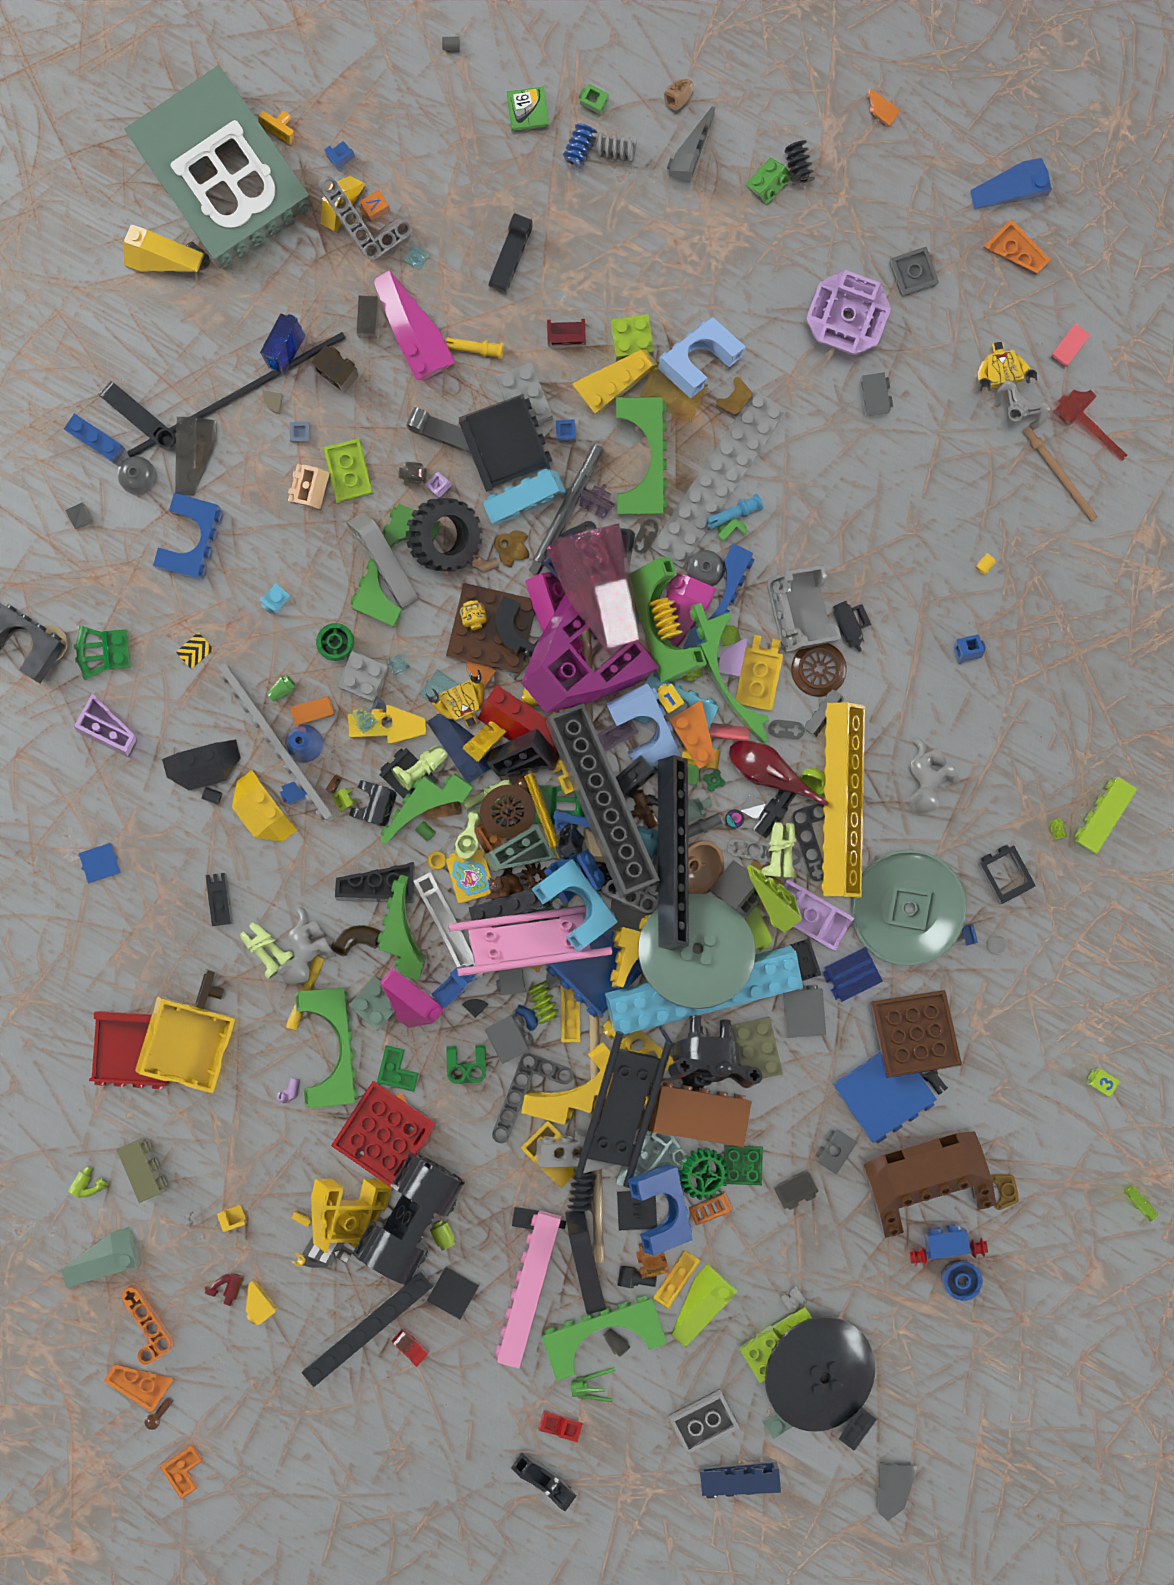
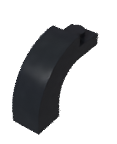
M503 595L496 612L498 636L505 648L512 654L518 656L520 650H522L525 656L531 658L536 645L521 638L514 629V620L521 608V603Z
M523 1452L511 1467L521 1479L540 1489L565 1512L577 1496L562 1478Z

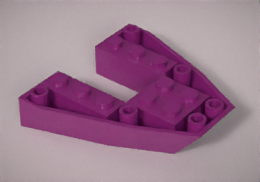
M586 578L564 595L536 644L521 682L545 713L575 707L583 703L585 705L634 686L659 668L636 638L627 642L594 672L572 647L570 642L610 609Z

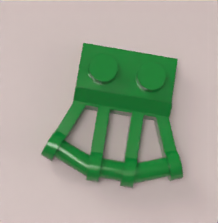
M79 625V634L76 644H74V649L77 653L75 663H78L84 680L90 679L105 670L131 668L126 629L101 632ZM87 633L102 637V642L84 643ZM103 647V655L84 656V649ZM104 660V665L92 671L89 670L86 662Z
M560 785L538 786L540 787L538 790H540L539 792L543 796L542 799L545 801V808L549 812L547 815H549L548 817L552 821L551 824L555 825V819H553L555 810L585 816L577 796H557V793L562 791ZM557 802L576 803L575 810L556 809ZM537 810L533 824H542ZM572 824L576 829H577L578 826H579V825H576V824Z

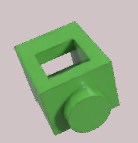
M588 84L587 88H583L580 92V105L601 116L609 100V94ZM591 98H595V99H596V102L593 103V102H591V101H589V100H590Z

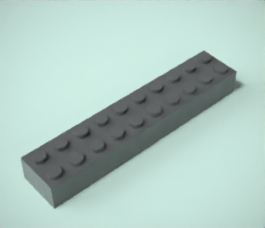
M584 703L548 716L545 723L620 899L656 885L660 880Z

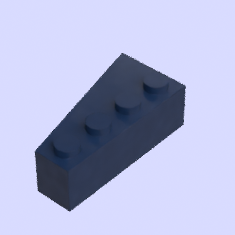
M777 1462L699 1469L702 1496H706L709 1499L717 1498L718 1495L733 1497L740 1494L781 1493L780 1473Z

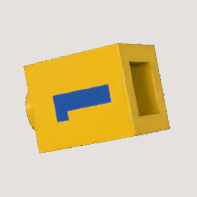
M665 683L657 689L658 701L662 704L668 715L684 705V701L672 683L668 686Z

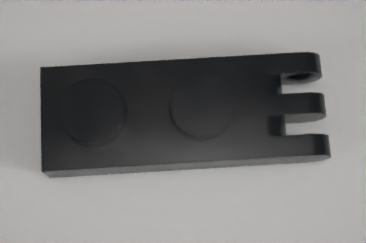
M221 873V881L218 879V874H213L214 882H211L210 875H206L212 926L232 924L226 874Z

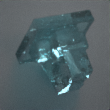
M413 244L403 261L420 270L429 257V253Z
M362 707L352 714L357 722L355 725L363 734L378 723L371 712L367 713Z

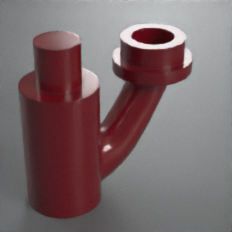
M236 1273L225 1274L210 1286H205V1294L215 1297L219 1292L217 1288L227 1283L223 1294L225 1296L223 1304L231 1306L233 1299L236 1300L244 1277Z

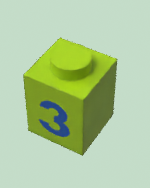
M1097 1068L1096 1071L1093 1069L1088 1076V1085L1107 1097L1112 1096L1120 1083L1118 1079L1100 1068Z

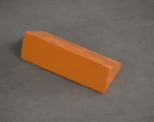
M483 823L474 829L478 842L485 853L505 843L502 837L490 833Z

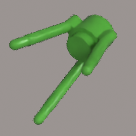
M615 1368L606 1369L584 1377H577V1381L571 1382L572 1397L612 1402L611 1398L588 1395V1392H605V1389L588 1388V1383H584V1381L614 1372Z

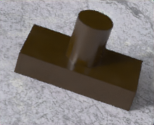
M205 969L194 1005L197 1008L204 1009L208 996L221 999L223 996L224 988L211 985L215 974L212 970Z

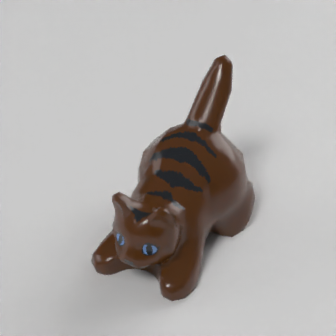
M513 868L505 869V872L500 876H496L495 880L488 878L491 893L486 895V900L523 891V885L520 883L519 878L512 873Z

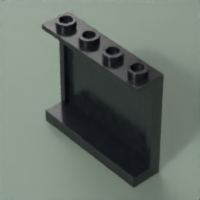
M524 394L459 417L460 427L486 492L493 490L495 485L544 467L551 468L550 462H552V457L549 451L545 452L543 446L546 444L544 436L537 431L536 427H539L536 416L531 415L530 410L533 408L529 398L525 399Z

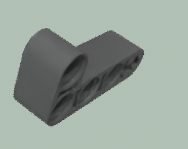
M412 408L406 424L408 430L471 454L461 427L430 416L427 411L420 408Z

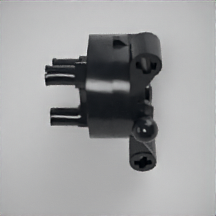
M689 1016L690 1033H688V1038L674 1044V1062L668 1068V1072L673 1079H681L682 1085L691 1086L694 1091L726 1078H732L743 1088H750L761 1082L763 1076L760 1069L739 1064V1044L731 1040V1020H720V1037H709L703 1035L702 1016Z

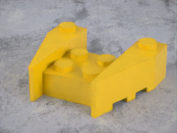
M315 1179L311 1194L313 1244L325 1253H328L330 1243H348L356 1248L370 1221L376 1222L381 1212H385L392 1188L379 1179H364L359 1200H341L344 1189L333 1179Z

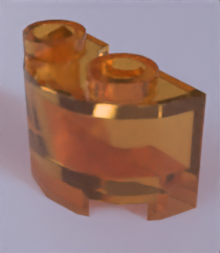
M642 1243L638 1244L640 1251L636 1252L638 1263L643 1264V1267H640L642 1279L669 1273L664 1252L653 1256L644 1252Z

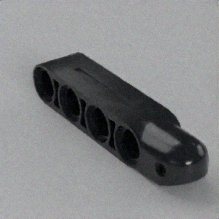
M110 380L98 393L102 399L161 448L171 449L176 444L174 433L113 381Z

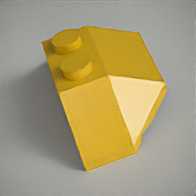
M253 770L237 780L232 808L254 838L284 842L298 831Z

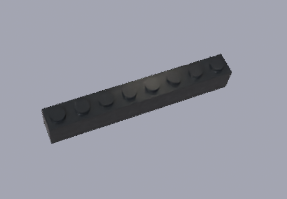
M422 1269L411 1278L408 1285H403L304 1368L301 1373L314 1388L432 1289L435 1285L434 1282Z

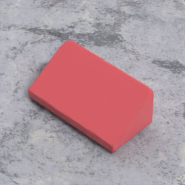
M711 723L710 737L748 741L749 730L747 727Z

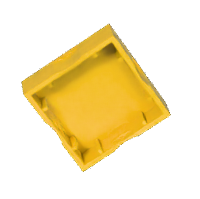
M157 997L135 1071L144 1076L163 1081H174L190 1088L213 1093L221 1069L222 1056L228 1045L235 1018Z

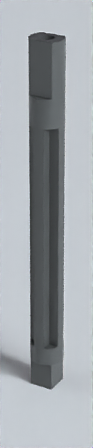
M593 444L585 462H583L529 568L531 573L539 575L543 566H545L543 564L544 560L555 547L595 470V466L604 450L601 446Z

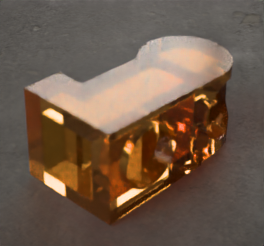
M459 801L426 810L427 820L462 814L461 802Z

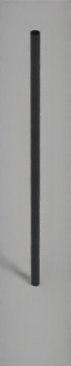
M340 332L169 429L174 434L317 355L325 345L331 347L346 339L343 332ZM148 439L127 451L129 457L136 456L156 443Z

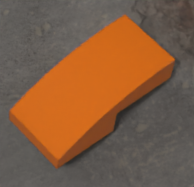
M329 696L290 707L295 725L335 714Z

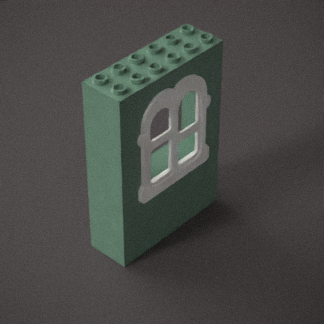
M219 65L124 128L138 152L218 268L222 266L227 267L232 263V259L245 255L250 247L253 245L258 246L264 241L263 238L269 234L270 236L276 234L281 226L292 223L297 215L307 213L313 205L307 191ZM231 138L237 142L249 160L247 166L233 175L229 174L215 154V149ZM207 156L218 170V173L200 185L189 172V166L202 157ZM256 171L264 182V190L260 196L250 198L242 193L237 182L249 173ZM221 181L227 183L238 200L237 210L231 215L219 214L206 196V191Z

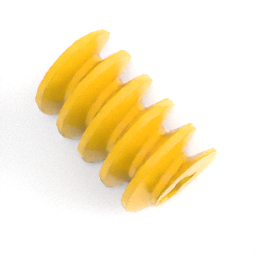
M661 598L650 602V606H656L652 609V613L657 614L654 620L660 621L656 624V628H661L658 631V635L664 636L660 640L676 637L683 632L682 630H676L681 624L674 622L679 616L672 615L677 609L670 608V605L675 602L668 600V598Z

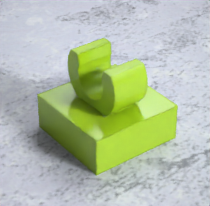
M343 788L332 795L339 812L347 810L357 801V798L350 799L348 795L353 791L352 789L346 790Z

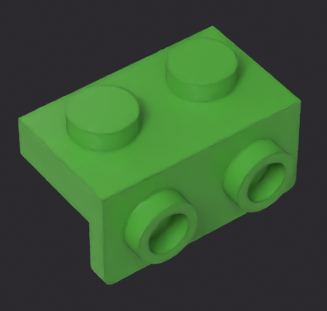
M770 157L745 185L749 190L760 196L765 204H768L792 177L786 166Z

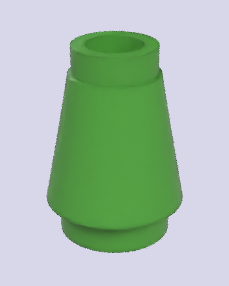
M288 675L281 676L270 691L267 692V695L274 702L293 692L296 685Z

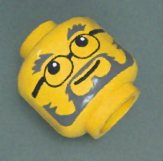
M477 600L463 604L460 610L463 625L471 627V630L482 628V624L487 621L484 605L478 603Z

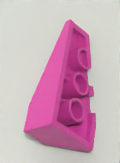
M676 573L677 576L671 579L666 598L675 602L670 605V608H676L677 610L672 615L679 616L674 620V622L681 624L676 630L683 631L678 636L669 639L670 642L678 647L685 639L690 627L696 624V621H693L690 616V606L701 603L704 611H706L716 588L689 576Z
M394 968L380 982L386 997L389 998L392 1009L396 1013V1018L408 1028L432 1024L444 1010L432 996Z

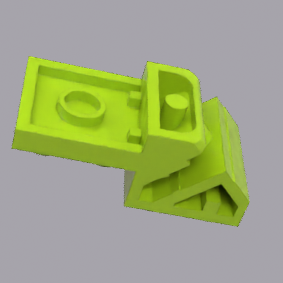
M805 1306L775 1325L764 1329L757 1334L756 1338L749 1340L739 1348L760 1384L765 1381L767 1362L776 1343L792 1327L812 1318Z

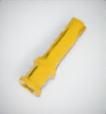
M449 337L446 339L449 349L479 353L482 357L493 356L502 360L504 343L502 342L496 344L489 343L488 340L475 342Z

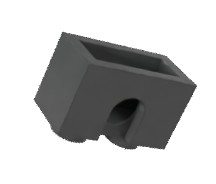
M836 1128L835 1131L831 1130L826 1137L828 1141L824 1148L821 1146L815 1154L817 1157L815 1161L837 1175L857 1144V1141ZM831 1146H839L840 1151L837 1155L830 1154Z

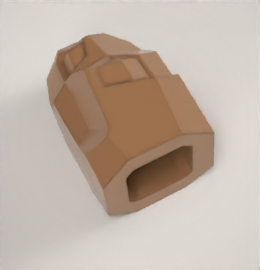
M681 79L667 87L664 91V99L670 109L676 111L688 101L694 90L693 82L689 79Z

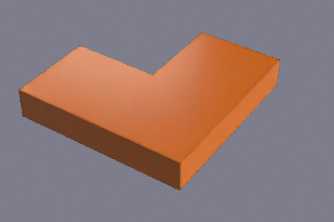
M193 1444L160 1466V1469L181 1500L198 1488L188 1471L201 1463L203 1458Z

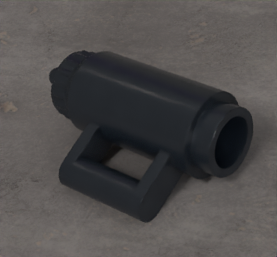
M847 601L841 602L833 606V614L845 642L848 643L850 648L854 647L858 652H861V644L864 643L861 629L872 624L863 604L852 608L850 604L848 605ZM857 610L863 623L862 626H859L853 611Z

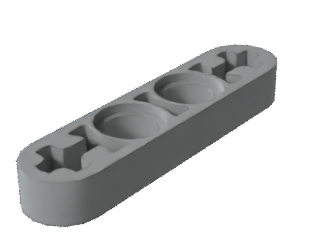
M732 839L727 844V851L733 856L771 862L768 856V850L771 847L769 844L740 839ZM738 842V846L744 847V843H748L746 855H742V850H737L736 853H733L730 845ZM752 845H757L760 848V853L757 856H752L749 853V848ZM793 848L792 851L795 852L798 858L794 859L792 863L796 865L801 860V854L797 849Z

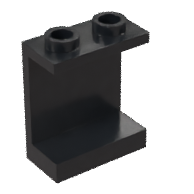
M407 748L398 750L393 756L395 759L391 763H385L381 767V773L379 774L403 799L408 793L412 794L415 788L413 787L411 790H407L406 787L404 788L393 775L391 768L398 766L406 771L418 762V759ZM427 772L424 775L437 784L440 782L431 772L429 775Z

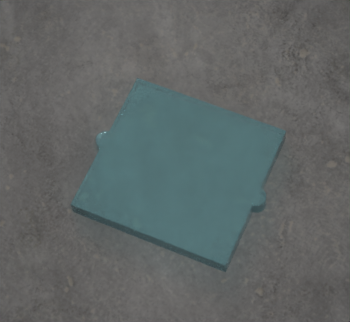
M437 669L430 680L426 681L427 684L419 695L430 702L426 697V693L429 697L434 696L432 689H435L440 694L459 684Z

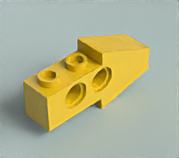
M386 705V712L384 713L383 709H372V713H364V710H353V714H348L350 738L387 736L388 744H393L427 735L425 718L390 705ZM385 717H390L393 721L392 726L389 728H385L382 724ZM366 718H371L374 722L373 726L369 729H366L363 725Z

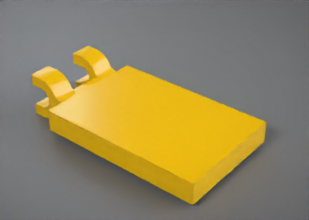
M754 635L752 647H746L735 700L741 705L772 711L783 654H778L781 640L772 639L771 649L760 647L762 636Z

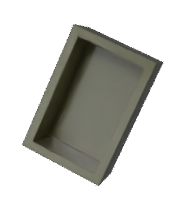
M770 1017L731 1025L734 1040L739 1044L740 1065L757 1067L762 1072V1079L783 1074Z
M141 1138L116 1149L139 1203L167 1191L165 1188L167 1187V1182L164 1176L159 1174L158 1169H160L157 1159H153L151 1155L152 1147L148 1140L146 1141L145 1138Z

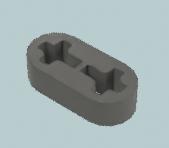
M777 719L769 724L768 731L773 737L795 740L804 735L805 728L800 722ZM779 723V727L785 728V731L780 730L776 734L775 730L771 727ZM797 725L801 733L794 736V732L788 731V728L793 729Z

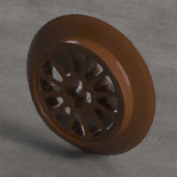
M826 643L800 649L793 658L791 672L793 680L800 690L811 696L823 697L829 691L831 692L832 689L837 691L846 678L847 665L840 650ZM817 653V661H815L811 654ZM819 653L825 654L822 661H820ZM827 655L832 658L828 662L824 663V660ZM807 657H810L814 664L806 661L805 659ZM834 661L835 666L827 667L830 662ZM805 663L812 668L803 669V664ZM816 664L824 666L822 674H820L818 671H814V669L817 667ZM827 669H836V672L833 674L827 671ZM803 671H812V673L805 676ZM825 674L832 676L833 679L829 681ZM815 675L812 682L807 680L810 676ZM821 676H823L826 680V684H822ZM816 677H819L820 685L814 684Z
M501 785L491 790L484 797L480 807L481 821L484 827L493 835L502 838H512L526 831L533 823L536 813L535 803L532 796L525 789L516 785ZM511 795V796H513V798H512V800L509 802V796ZM502 796H506V802L503 801ZM497 799H500V801H501L502 804H499V803H497V802H495V801H496ZM508 806L509 809H512L510 810V814H506V812H503L505 811V807ZM514 816L519 818L517 822L514 820ZM504 819H506V825L502 824ZM509 819H512L513 824L509 825Z

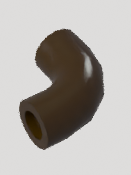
M366 925L351 926L343 930L334 939L331 949L340 956H347L350 950L357 944H364L376 949L380 944L377 941L381 931Z

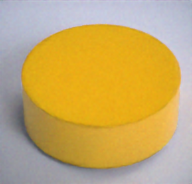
M433 851L429 854L427 862L432 869L441 870L446 866L447 858L441 851Z

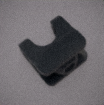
M360 780L358 788L369 794L370 801L368 806L363 809L351 808L349 816L379 826H386L397 796L396 791L382 785Z

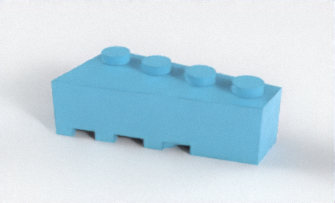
M544 469L537 473V477L532 479L531 477L525 478L520 481V485L516 487L514 485L504 489V493L500 495L496 493L487 497V501L483 502V505L491 523L497 525L520 515V510L525 512L534 509L538 502L540 504L550 502L556 494L566 495L568 491L560 473Z

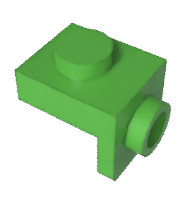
M733 519L728 525L724 523L719 528L718 532L720 534L717 538L723 543L735 529L745 536L748 532L746 530L747 526L741 520L736 521Z

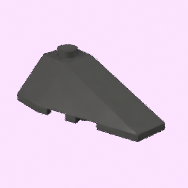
M712 106L677 150L674 159L670 158L667 165L670 177L691 183L716 107Z

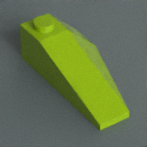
M748 865L747 869L750 879L770 917L771 924L776 929L779 928L785 933L802 920L796 897L780 883L776 885L772 878L769 877L767 879L763 872L752 865Z

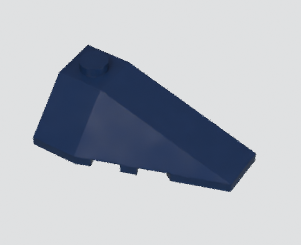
M440 713L427 721V724L467 782L472 784L492 770L487 764L491 750L477 762L463 749V746L474 735L453 719H447Z

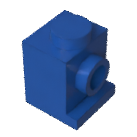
M979 634L957 639L954 650L959 664H962L965 661L982 658L986 647L984 641H981Z

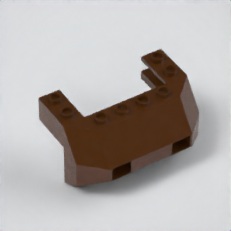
M975 1131L945 1136L882 1155L863 1164V1170L874 1197L879 1223L885 1238L904 1233L899 1208L945 1196L956 1191L970 1188L972 1197L976 1200L978 1210L997 1205L993 1181Z

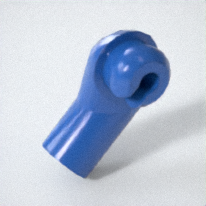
M518 1005L515 1013L525 1017L528 1030H535L538 1026V1019L535 1016L534 1010Z

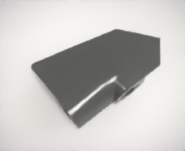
M880 1463V1479L877 1488L878 1513L887 1521L905 1509L918 1468L917 1465L898 1466L895 1463Z

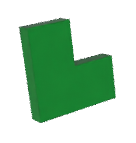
M386 1045L377 1083L414 1092L419 1073L401 1069L405 1049Z

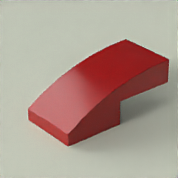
M543 1410L538 1430L557 1435L559 1438L578 1442L583 1423Z

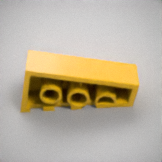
M640 350L572 383V385L595 414L602 413L616 401V397H621L658 364L647 350Z

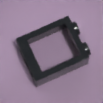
M1006 844L997 849L999 853L993 856L989 853L980 858L982 862L978 863L999 905L1036 886L1014 845L1009 847ZM1011 853L1026 882L1002 894L987 865Z

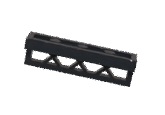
M642 755L616 776L625 800L658 772L656 767L651 766Z

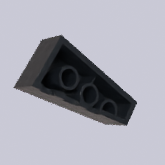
M410 862L385 869H376L370 872L338 877L335 884V898L337 901L388 902L389 898H393L394 892L391 891L394 880L398 881L400 875L408 877L405 903H413L415 863Z

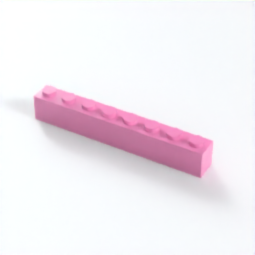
M539 1210L538 1215H533L531 1226H534L533 1233H528L526 1244L529 1245L527 1252H523L520 1262L524 1266L522 1271L518 1270L515 1280L519 1284L518 1288L512 1291L510 1300L514 1302L512 1308L508 1307L505 1319L509 1320L507 1327L503 1326L500 1337L503 1338L502 1345L498 1344L496 1349L497 1363L520 1368L560 1224L561 1216L542 1210Z

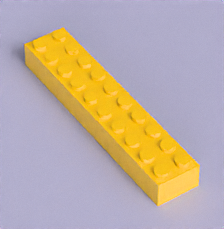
M849 702L827 703L825 711L827 727L825 729L826 747L824 750L826 756L824 794L828 805L823 807L825 824L823 825L824 862L822 870L824 872V881L822 883L823 896L862 898L865 706Z

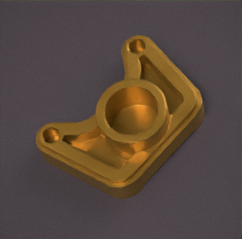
M739 377L734 378L735 389L728 398H720L716 401L718 407L733 415H737L752 397V391Z
M991 1174L992 1181L997 1185L1000 1196L995 1208L1002 1210L1018 1203L1019 1195L1015 1177L1011 1174Z

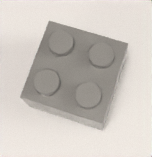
M352 651L337 687L374 703L389 667Z

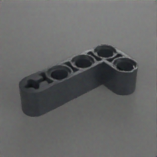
M516 213L513 214L508 227V235L488 284L489 287L507 293L532 231V219Z
M820 803L798 809L791 816L808 877L814 882L824 879V872L822 870L823 858L812 823L825 819V814L818 818L813 812L816 807L823 809L824 805ZM797 813L805 815L804 823H798L795 820ZM803 831H808L811 834V839L808 842L801 839ZM809 849L814 850L817 854L814 860H809L806 856ZM818 860L820 864H817L816 867L817 870L822 871V874L819 875L820 878L812 875V872L815 871L814 865L809 867V864L815 863Z

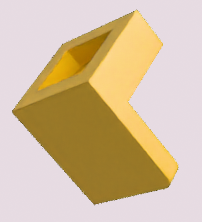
M241 1205L217 1214L223 1232L248 1223Z

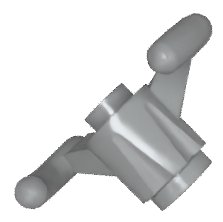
M1006 381L999 387L995 394L994 405L1000 406L1004 392L1008 391L1010 400L1008 416L1012 421L1018 422L1021 419L1024 420L1026 415L1040 412V417L1030 423L1029 426L1033 430L1040 427L1046 421L1050 411L1046 403H1033L1018 393L1016 384L1012 381Z

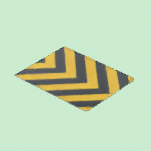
M198 632L179 648L176 653L190 669H193L214 649Z

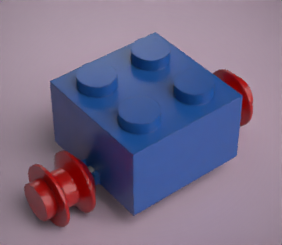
M959 1224L947 1225L948 1229L931 1227L928 1228L927 1232H924L926 1250L922 1246L920 1251H915L912 1248V1252H909L910 1263L914 1264L915 1267L921 1262L925 1266L927 1258L938 1259L971 1254L976 1259L977 1254H982L985 1257V1253H988L987 1242L983 1241L982 1238L976 1243L972 1239L969 1244L967 1230L959 1226Z

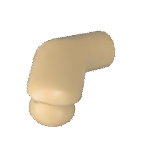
M478 554L472 556L474 558L471 562L472 566L482 572L499 567L496 558L486 561Z

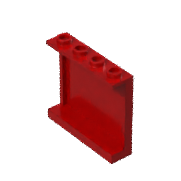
M94 1011L96 1022L92 1077L89 1078V1081H94V1085L106 1086V1082L114 1083L113 1086L125 1087V1084H133V1088H144L145 1085H152V1089H164V1086L169 1085V1081L144 1076L135 1071L152 1017L151 1014Z

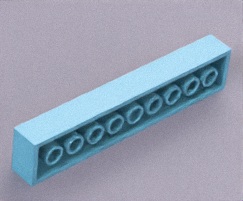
M791 946L756 954L752 972L743 988L730 1000L715 1007L691 1009L675 1005L661 997L648 982L605 993L615 1034L616 1031L628 1034L686 1019L689 1016L701 1015L803 988L796 951Z

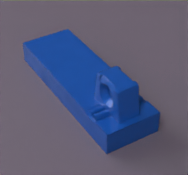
M555 810L553 817L555 819V830L561 831L569 823L590 828L586 817Z

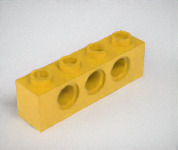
M609 1018L603 1025L605 1028L603 1032L612 1039L615 1037V1032ZM642 1030L629 1033L626 1037H623V1039H626L625 1046H627V1050L643 1054L654 1052L659 1059L661 1058L663 1049ZM636 1039L643 1042V1047L640 1050H635L632 1047V1042ZM670 1055L665 1072L668 1070L669 1065L674 1062Z

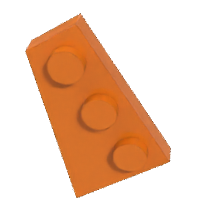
M1012 219L984 245V248L1036 274L1051 261Z
M700 700L669 719V722L698 769L715 760L703 703Z
M114 1364L104 1382L153 1413L174 1379Z

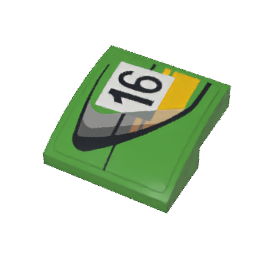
M544 86L506 91L512 131L549 126Z

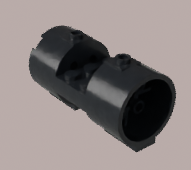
M410 1152L391 1184L402 1195L386 1224L371 1220L352 1254L357 1260L381 1275L400 1284L408 1285L417 1267L419 1268L421 1263L427 1258L428 1250L419 1243L423 1239L426 1227L432 1223L434 1213L448 1217L449 1213L454 1210L456 1198L463 1188L465 1181L455 1173L451 1174L445 1167L429 1158Z

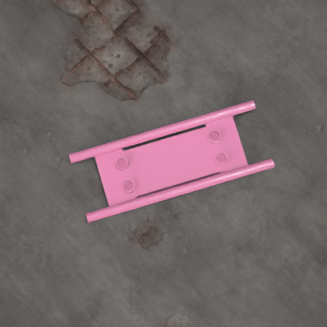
M585 905L448 924L449 932L468 929L475 963L473 967L457 969L458 976L612 955L611 947L591 950L590 944L577 952L567 939L566 935L583 923L582 913H586ZM552 917H559V918H560V919H553V920H546V921H539V922H532V923H525V924H518V925H511V926H503V927H496V928H492V927H491V926H495V925H502V924H509V923H516V922H523V921H530V920H538V919H545V918H552Z

